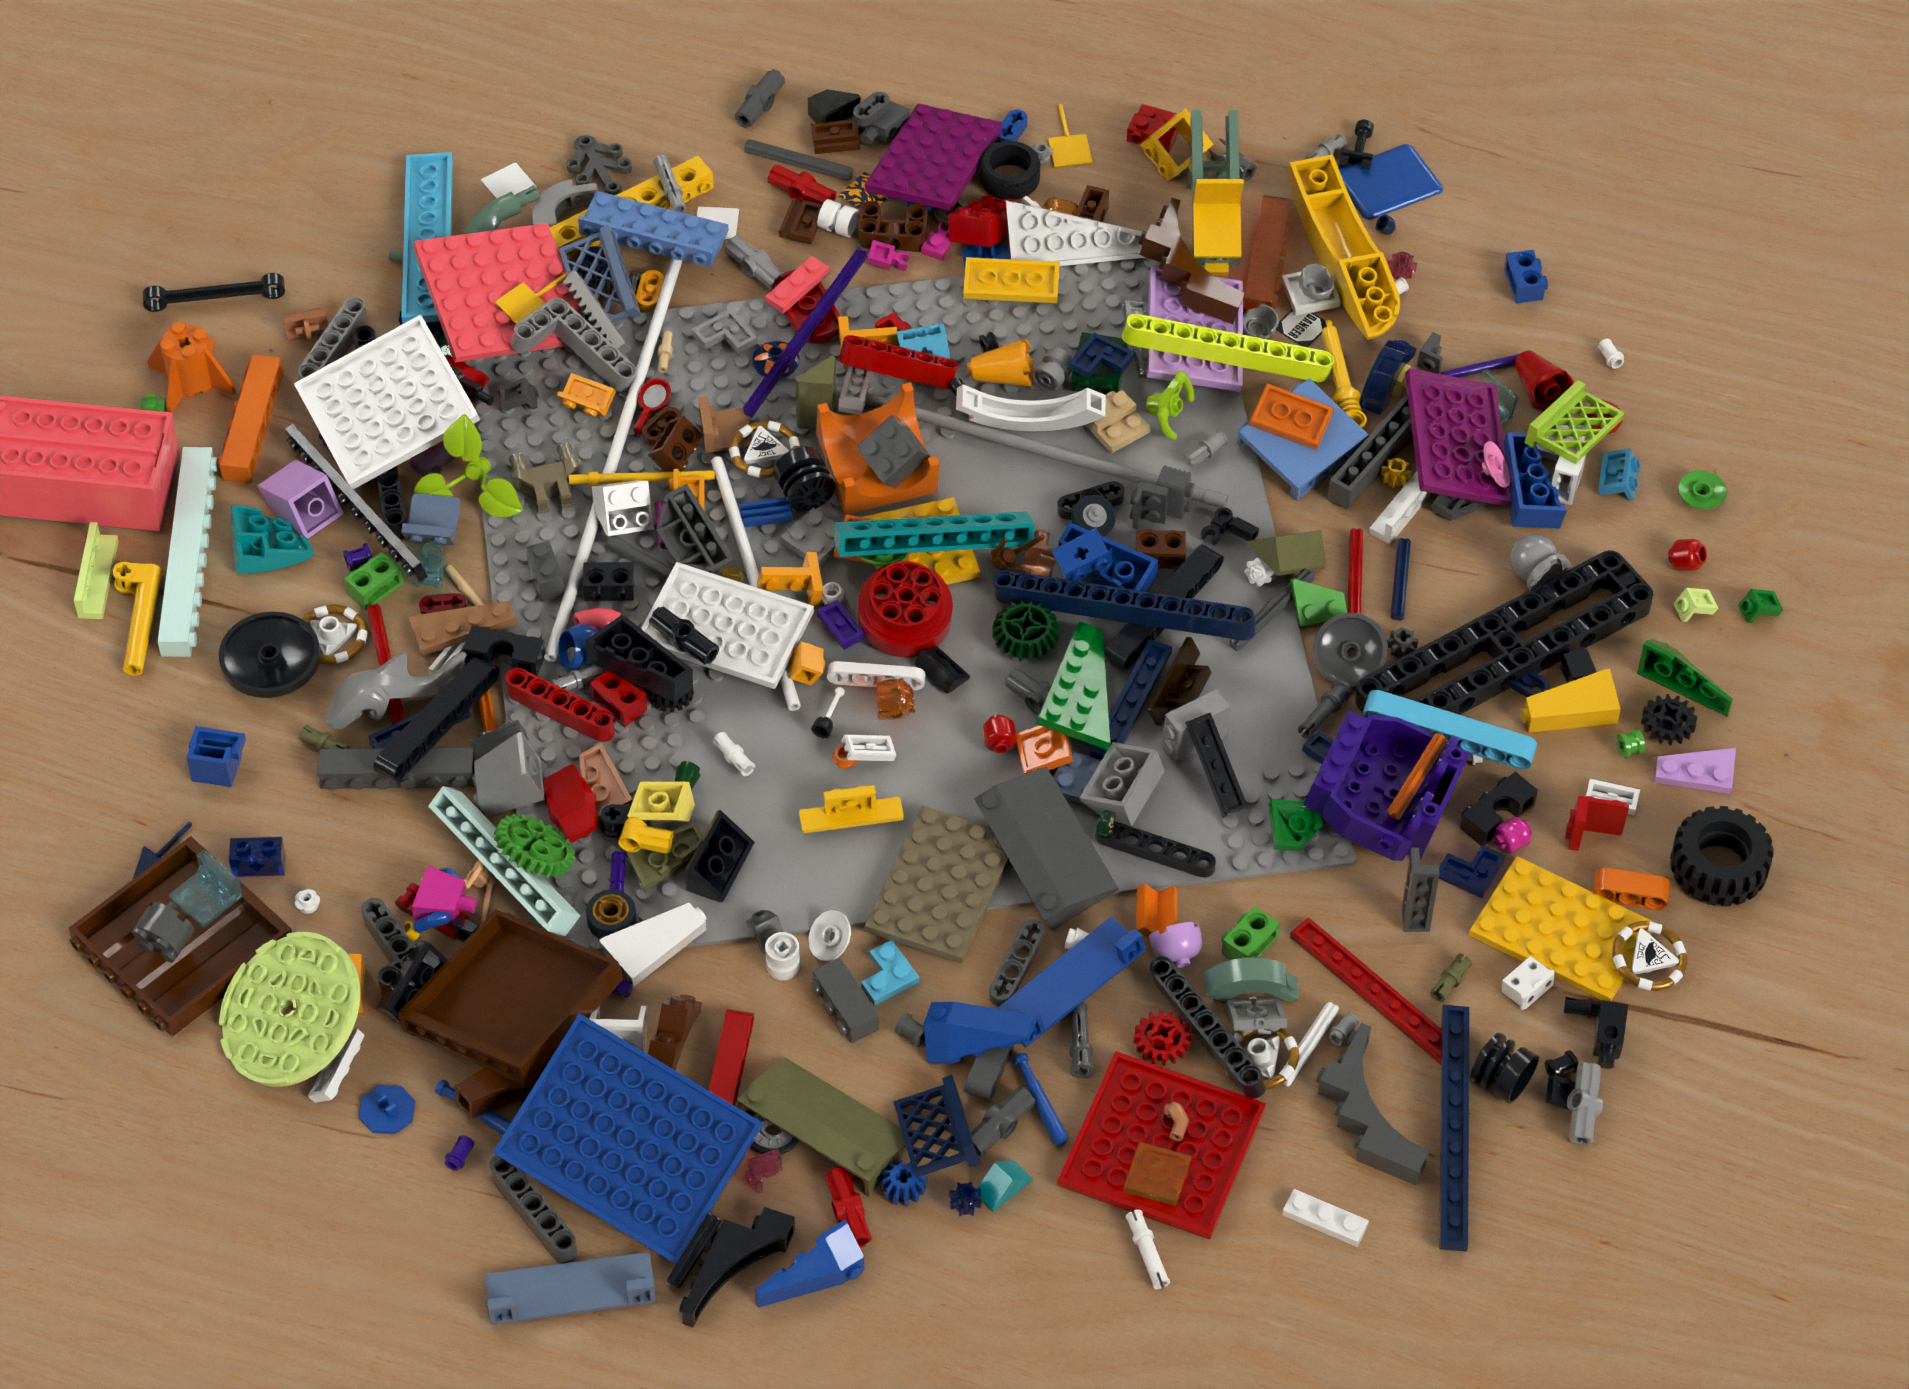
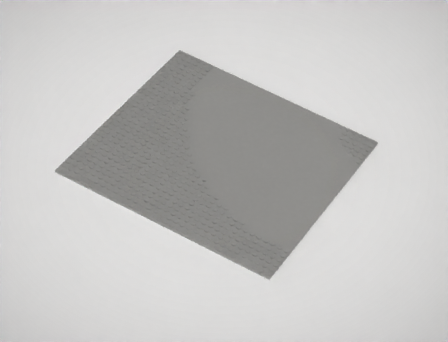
M1137 258L1060 266L1057 303L963 299L965 276L844 289L834 305L840 317L848 316L849 330L875 329V323L880 318L888 316L893 312L903 321H906L911 329L944 323L950 359L958 363L955 379L961 378L966 386L1000 398L1025 401L1048 400L1078 392L1071 390L1072 372L1059 389L1053 393L1042 390L1035 382L1032 383V387L979 382L974 381L973 376L969 377L967 363L971 362L972 357L983 353L979 344V336H987L988 332H992L997 339L998 347L1022 339H1028L1031 351H1027V353H1029L1030 358H1033L1034 370L1042 362L1048 351L1054 347L1065 350L1073 358L1077 353L1082 332L1091 334L1095 332L1099 335L1122 338L1129 315L1141 314L1148 316L1149 271L1151 266L1159 267L1160 262L1150 258ZM765 298L667 309L644 384L655 378L667 381L671 388V397L664 408L675 407L679 409L682 416L684 415L702 433L698 397L708 396L709 406H714L715 411L743 408L767 375L764 373L766 361L769 359L776 362L783 350L776 348L777 345L781 343L789 344L796 333L786 315L765 303ZM731 308L758 337V344L739 354L726 340L705 350L692 336V328ZM654 310L643 311L641 316L636 318L629 316L614 322L631 348L624 356L635 367H637ZM670 331L673 333L671 344L673 347L672 358L669 360L667 372L660 373L658 372L660 359L658 357V350L662 344L663 333ZM839 333L833 339L824 343L807 342L798 353V359H794L791 363L789 372L782 375L753 418L749 416L750 423L774 421L787 426L798 437L800 447H813L818 450L825 465L826 462L816 436V429H803L797 426L795 379L833 355L836 358V383L843 386L848 368H843L842 363L839 361L841 352ZM771 344L775 348L767 352L763 345ZM1128 344V349L1135 352V357L1124 370L1120 391L1123 390L1137 405L1136 411L1151 426L1150 433L1112 454L1085 425L1054 431H1014L978 424L1156 476L1160 475L1165 465L1172 467V469H1181V471H1186V473L1190 472L1191 483H1194V487L1229 495L1226 508L1232 511L1233 517H1239L1259 528V533L1255 540L1276 537L1256 453L1245 442L1240 446L1237 445L1238 431L1242 425L1248 422L1241 392L1192 385L1195 400L1190 403L1186 400L1185 390L1182 386L1179 397L1183 401L1182 411L1179 412L1177 417H1168L1170 428L1177 434V439L1172 441L1162 432L1158 417L1149 414L1146 408L1147 398L1153 395V393H1163L1171 383V381L1147 377V348ZM569 346L466 361L467 365L487 375L489 381L485 385L483 392L494 396V402L490 406L482 401L473 404L481 419L474 423L482 441V451L479 456L487 458L491 465V469L487 473L489 478L486 480V485L493 478H503L512 484L511 475L513 470L509 462L510 455L515 454L518 461L517 453L524 454L527 468L560 462L556 448L558 445L563 444L565 451V443L571 444L574 458L581 464L580 474H588V472L598 471V474L603 473L629 390L625 392L616 390L606 416L603 417L597 414L596 417H592L583 413V409L579 407L570 409L562 405V400L557 396L558 391H564L571 373L608 387L611 386ZM767 352L768 359L761 361L753 360L757 355ZM1101 364L1093 374L1114 377L1115 370ZM876 372L872 374L868 391L870 394L893 399L900 391L902 384L911 382L914 389L915 407L974 423L969 420V414L956 410L957 398L950 389H942ZM525 378L531 385L537 388L539 398L537 399L538 408L534 410L527 403L507 411L500 406V387ZM837 397L836 414L856 415L852 413L839 412L838 407L840 397ZM637 403L615 473L664 472L648 456L653 446L647 445L643 441L642 434H636L633 431L640 413L643 411L639 403ZM865 405L863 413L877 408ZM652 413V414H651V418L648 420V422H649L657 413ZM920 420L917 421L926 450L930 457L937 456L940 463L937 493L850 514L852 516L864 517L954 497L960 515L1027 511L1034 522V533L1039 529L1047 530L1050 533L1048 547L1054 550L1059 547L1058 541L1069 522H1071V520L1062 519L1058 515V500L1062 496L1116 481L1124 486V500L1121 504L1113 507L1116 516L1115 524L1112 530L1104 537L1135 550L1136 530L1186 531L1185 560L1201 544L1224 556L1222 566L1193 599L1248 607L1253 610L1255 616L1288 584L1286 575L1278 576L1275 572L1271 575V582L1264 583L1260 587L1256 585V582L1254 584L1249 583L1248 576L1244 573V570L1248 568L1247 562L1254 561L1258 556L1246 545L1248 541L1236 536L1229 530L1220 534V540L1216 545H1212L1213 535H1207L1204 540L1201 539L1202 529L1210 525V522L1215 517V511L1219 507L1193 499L1192 508L1189 513L1185 512L1183 519L1167 515L1165 524L1152 523L1141 519L1138 529H1134L1133 519H1130L1132 507L1130 500L1133 490L1137 491L1140 483ZM767 430L791 451L789 440L783 434ZM754 431V432L751 433V434H752V439H753V437H754L756 431ZM1217 431H1222L1228 439L1227 444L1216 450L1211 458L1206 457L1195 466L1187 465L1184 458L1185 455L1199 446L1201 440L1206 441ZM703 435L698 442L699 447L690 455L687 460L689 462L688 465L682 470H713L711 460L714 457H722L740 515V503L785 497L775 476L759 478L742 472L731 460L729 450L705 453ZM748 448L739 449L743 461ZM776 459L774 464L769 467H761L757 463H752L748 465L762 469L774 468L776 462L779 459ZM715 476V480H705V513L733 557L734 562L713 574L750 585ZM482 479L479 480L480 494L484 492L481 488ZM669 481L648 482L654 529L615 536L673 568L676 562L668 549L659 548L658 533L654 527L656 520L654 503L664 500L665 495L670 492ZM513 484L512 486L516 490L519 502L523 507L520 513L510 517H495L485 512L482 508L493 603L509 601L517 621L516 625L499 631L542 639L545 644V652L563 597L544 602L540 601L528 567L526 547L550 541L563 577L565 592L593 504L592 486H588V484H574L570 489L572 507L562 508L559 495L547 497L549 512L539 514L535 499L520 492ZM835 491L831 499L816 510L833 522H843L845 516ZM790 506L792 521L744 527L759 573L761 567L803 566L805 559L783 545L780 537L809 511H796ZM599 523L587 562H633L635 576L634 601H584L582 576L566 630L575 626L574 613L598 607L618 611L639 628H642L667 579L631 559L608 549L606 544L611 536L606 535L601 523ZM1003 547V548H1009V549L1014 550V549H1016V548H1018V547ZM996 548L973 549L981 571V577L947 585L953 600L952 622L947 636L938 645L945 654L970 676L969 680L952 692L945 693L926 675L924 687L919 690L848 686L829 682L827 679L828 666L835 661L916 667L915 661L918 656L896 657L885 654L872 646L866 638L843 650L817 617V610L827 606L820 601L819 606H814V613L798 645L802 641L823 648L825 668L823 674L812 686L793 680L801 705L798 710H789L780 680L776 688L773 689L708 667L689 666L693 669L694 695L692 702L689 701L687 707L682 705L683 710L681 711L674 708V712H670V709L667 708L666 712L661 711V706L657 709L654 707V703L651 704L647 689L632 683L635 687L642 688L646 693L647 711L626 727H623L614 719L615 735L607 742L596 741L509 698L505 676L512 669L511 657L500 655L499 663L506 722L518 720L526 730L529 743L540 757L542 779L572 763L581 773L579 754L602 743L633 800L640 782H675L676 767L680 766L682 761L692 762L700 767L699 773L701 776L691 790L695 807L690 821H650V827L672 831L697 822L704 836L716 812L721 810L755 841L723 902H717L686 890L685 869L691 859L644 893L626 857L624 893L629 895L635 903L636 924L687 903H690L694 908L699 907L707 918L705 920L706 931L684 947L687 948L756 939L753 929L747 925L746 920L752 918V915L760 910H769L778 915L783 931L789 934L809 933L815 919L829 910L843 913L850 922V927L865 926L922 805L990 827L974 798L997 784L1024 775L1017 744L1007 752L999 754L986 748L983 739V724L991 716L997 714L1005 715L1013 720L1016 733L1039 726L1036 723L1040 714L1032 712L1026 706L1023 698L1005 686V681L1010 672L1015 668H1020L1038 682L1046 681L1052 685L1079 621L1103 630L1104 651L1109 642L1127 622L1051 611V614H1055L1059 624V639L1056 642L1055 648L1053 650L1050 649L1048 656L1042 654L1040 660L1036 657H1033L1031 662L1027 658H1023L1019 662L1018 657L1010 660L1008 653L1002 655L1000 648H996L995 640L992 637V624L996 620L997 612H1001L1003 606L1010 608V604L999 602L995 596L993 576L997 572L1002 571L996 569L992 564L991 551ZM1025 550L1016 555L1015 564L1011 567H1020L1025 560ZM833 554L819 566L822 585L835 582L843 588L844 600L841 604L859 625L857 614L859 594L865 581L876 572L875 567L872 564L836 558ZM1056 560L1052 577L1066 579ZM1158 569V576L1148 592L1156 593L1177 569ZM1088 577L1080 580V582L1096 584ZM769 591L809 604L806 591ZM882 593L876 595L878 597H885ZM903 597V598H901V600H903V601H910V600H911V599L908 598V597ZM927 601V602H925V603L928 604V605H934V604H936V603L933 602V601ZM1291 601L1240 651H1235L1230 647V638L1165 629L1154 641L1171 646L1172 654L1124 743L1126 745L1157 750L1165 771L1132 827L1213 854L1216 859L1215 872L1206 878L1198 877L1104 846L1096 840L1095 832L1098 822L1105 819L1088 806L1067 800L1119 890L1111 895L1137 892V886L1144 883L1156 890L1171 886L1180 887L1353 865L1355 863V854L1352 842L1343 838L1323 817L1321 829L1299 851L1275 850L1273 846L1269 802L1271 799L1305 801L1322 765L1302 751L1303 744L1309 740L1301 736L1306 729L1301 733L1298 732V727L1316 709L1318 703L1293 602ZM892 614L885 615L887 618L895 617ZM912 618V619H910V621H912V622H919V621H920V620L917 619V618ZM1186 637H1192L1200 651V655L1194 665L1209 666L1212 672L1199 697L1217 689L1231 707L1228 736L1221 740L1248 808L1224 818L1198 753L1195 752L1176 762L1173 756L1167 754L1162 746L1165 720L1162 726H1156L1148 712L1150 702L1153 700ZM570 647L567 650L570 662L573 661L575 647ZM557 655L554 662H549L544 658L538 677L551 682L553 679L570 674L575 669L564 668ZM1105 658L1108 715L1138 659L1130 668L1125 670ZM582 662L576 669L578 671L594 664L586 665ZM590 683L583 685L581 689L574 688L568 690L597 704L591 699ZM842 687L845 693L839 698L830 717L833 722L831 735L828 738L817 737L813 734L811 727L818 717L826 716L835 697V689ZM1321 724V726L1314 732L1315 734L1318 730H1320L1322 733L1325 734L1323 724ZM725 732L736 745H740L743 748V753L755 764L754 771L751 774L743 776L732 763H728L725 760L724 754L713 744L714 737L718 733ZM844 735L890 736L897 755L894 761L858 760L854 766H850L847 769L839 768L838 764L833 762V755L836 749L841 745H846L842 744L841 741ZM1068 736L1071 751L1090 756L1092 744ZM1058 767L1049 770L1053 778ZM861 785H875L876 799L900 797L904 814V819L901 821L802 833L799 810L824 807L823 792L833 789L856 788ZM545 800L516 808L518 817L521 814L527 819L533 816L535 821L539 822L542 819L544 825L551 824L552 830H559L549 819ZM601 822L597 823V830L591 832L588 837L580 838L570 843L573 845L571 849L575 851V860L568 873L565 872L564 876L558 875L557 878H554L551 874L549 878H546L543 873L540 874L580 915L566 936L556 935L565 939H571L576 944L592 948L597 953L604 955L600 950V939L593 935L588 928L586 908L589 900L595 894L610 889L612 853L615 851L625 853V851L618 844L620 837L610 838L602 834L600 830ZM1108 828L1100 831L1106 837L1114 834L1113 830L1109 833ZM1129 836L1124 841L1127 844L1133 845L1138 842V839ZM1153 844L1148 849L1157 853L1162 850V847ZM1181 852L1173 854V858L1179 861L1187 858ZM1201 860L1197 863L1203 869L1211 866L1206 860ZM1010 861L987 910L1035 904ZM528 911L529 922L533 923L536 927L546 930Z

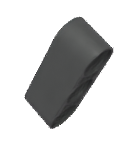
M1015 1045L1003 1049L993 1047L983 1050V1055L977 1056L965 1084L964 1092L991 1100Z

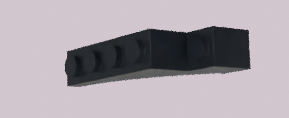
M764 1207L761 1215H756L752 1228L723 1219L720 1228H717L711 1238L712 1246L710 1250L703 1253L700 1262L702 1268L699 1274L695 1273L691 1280L689 1296H685L681 1302L679 1312L682 1313L683 1324L694 1327L701 1312L711 1298L740 1271L779 1251L786 1253L795 1232V1217Z

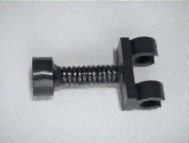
M1365 119L1357 121L1354 131L1358 137L1354 151L1342 149L1338 169L1348 166V163L1362 162L1361 168L1370 170L1373 154L1363 153L1366 138H1370L1373 133L1374 125L1371 121Z

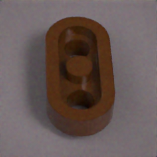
M666 407L660 410L643 426V441L647 445L654 446L668 421L682 416L680 410L675 407Z

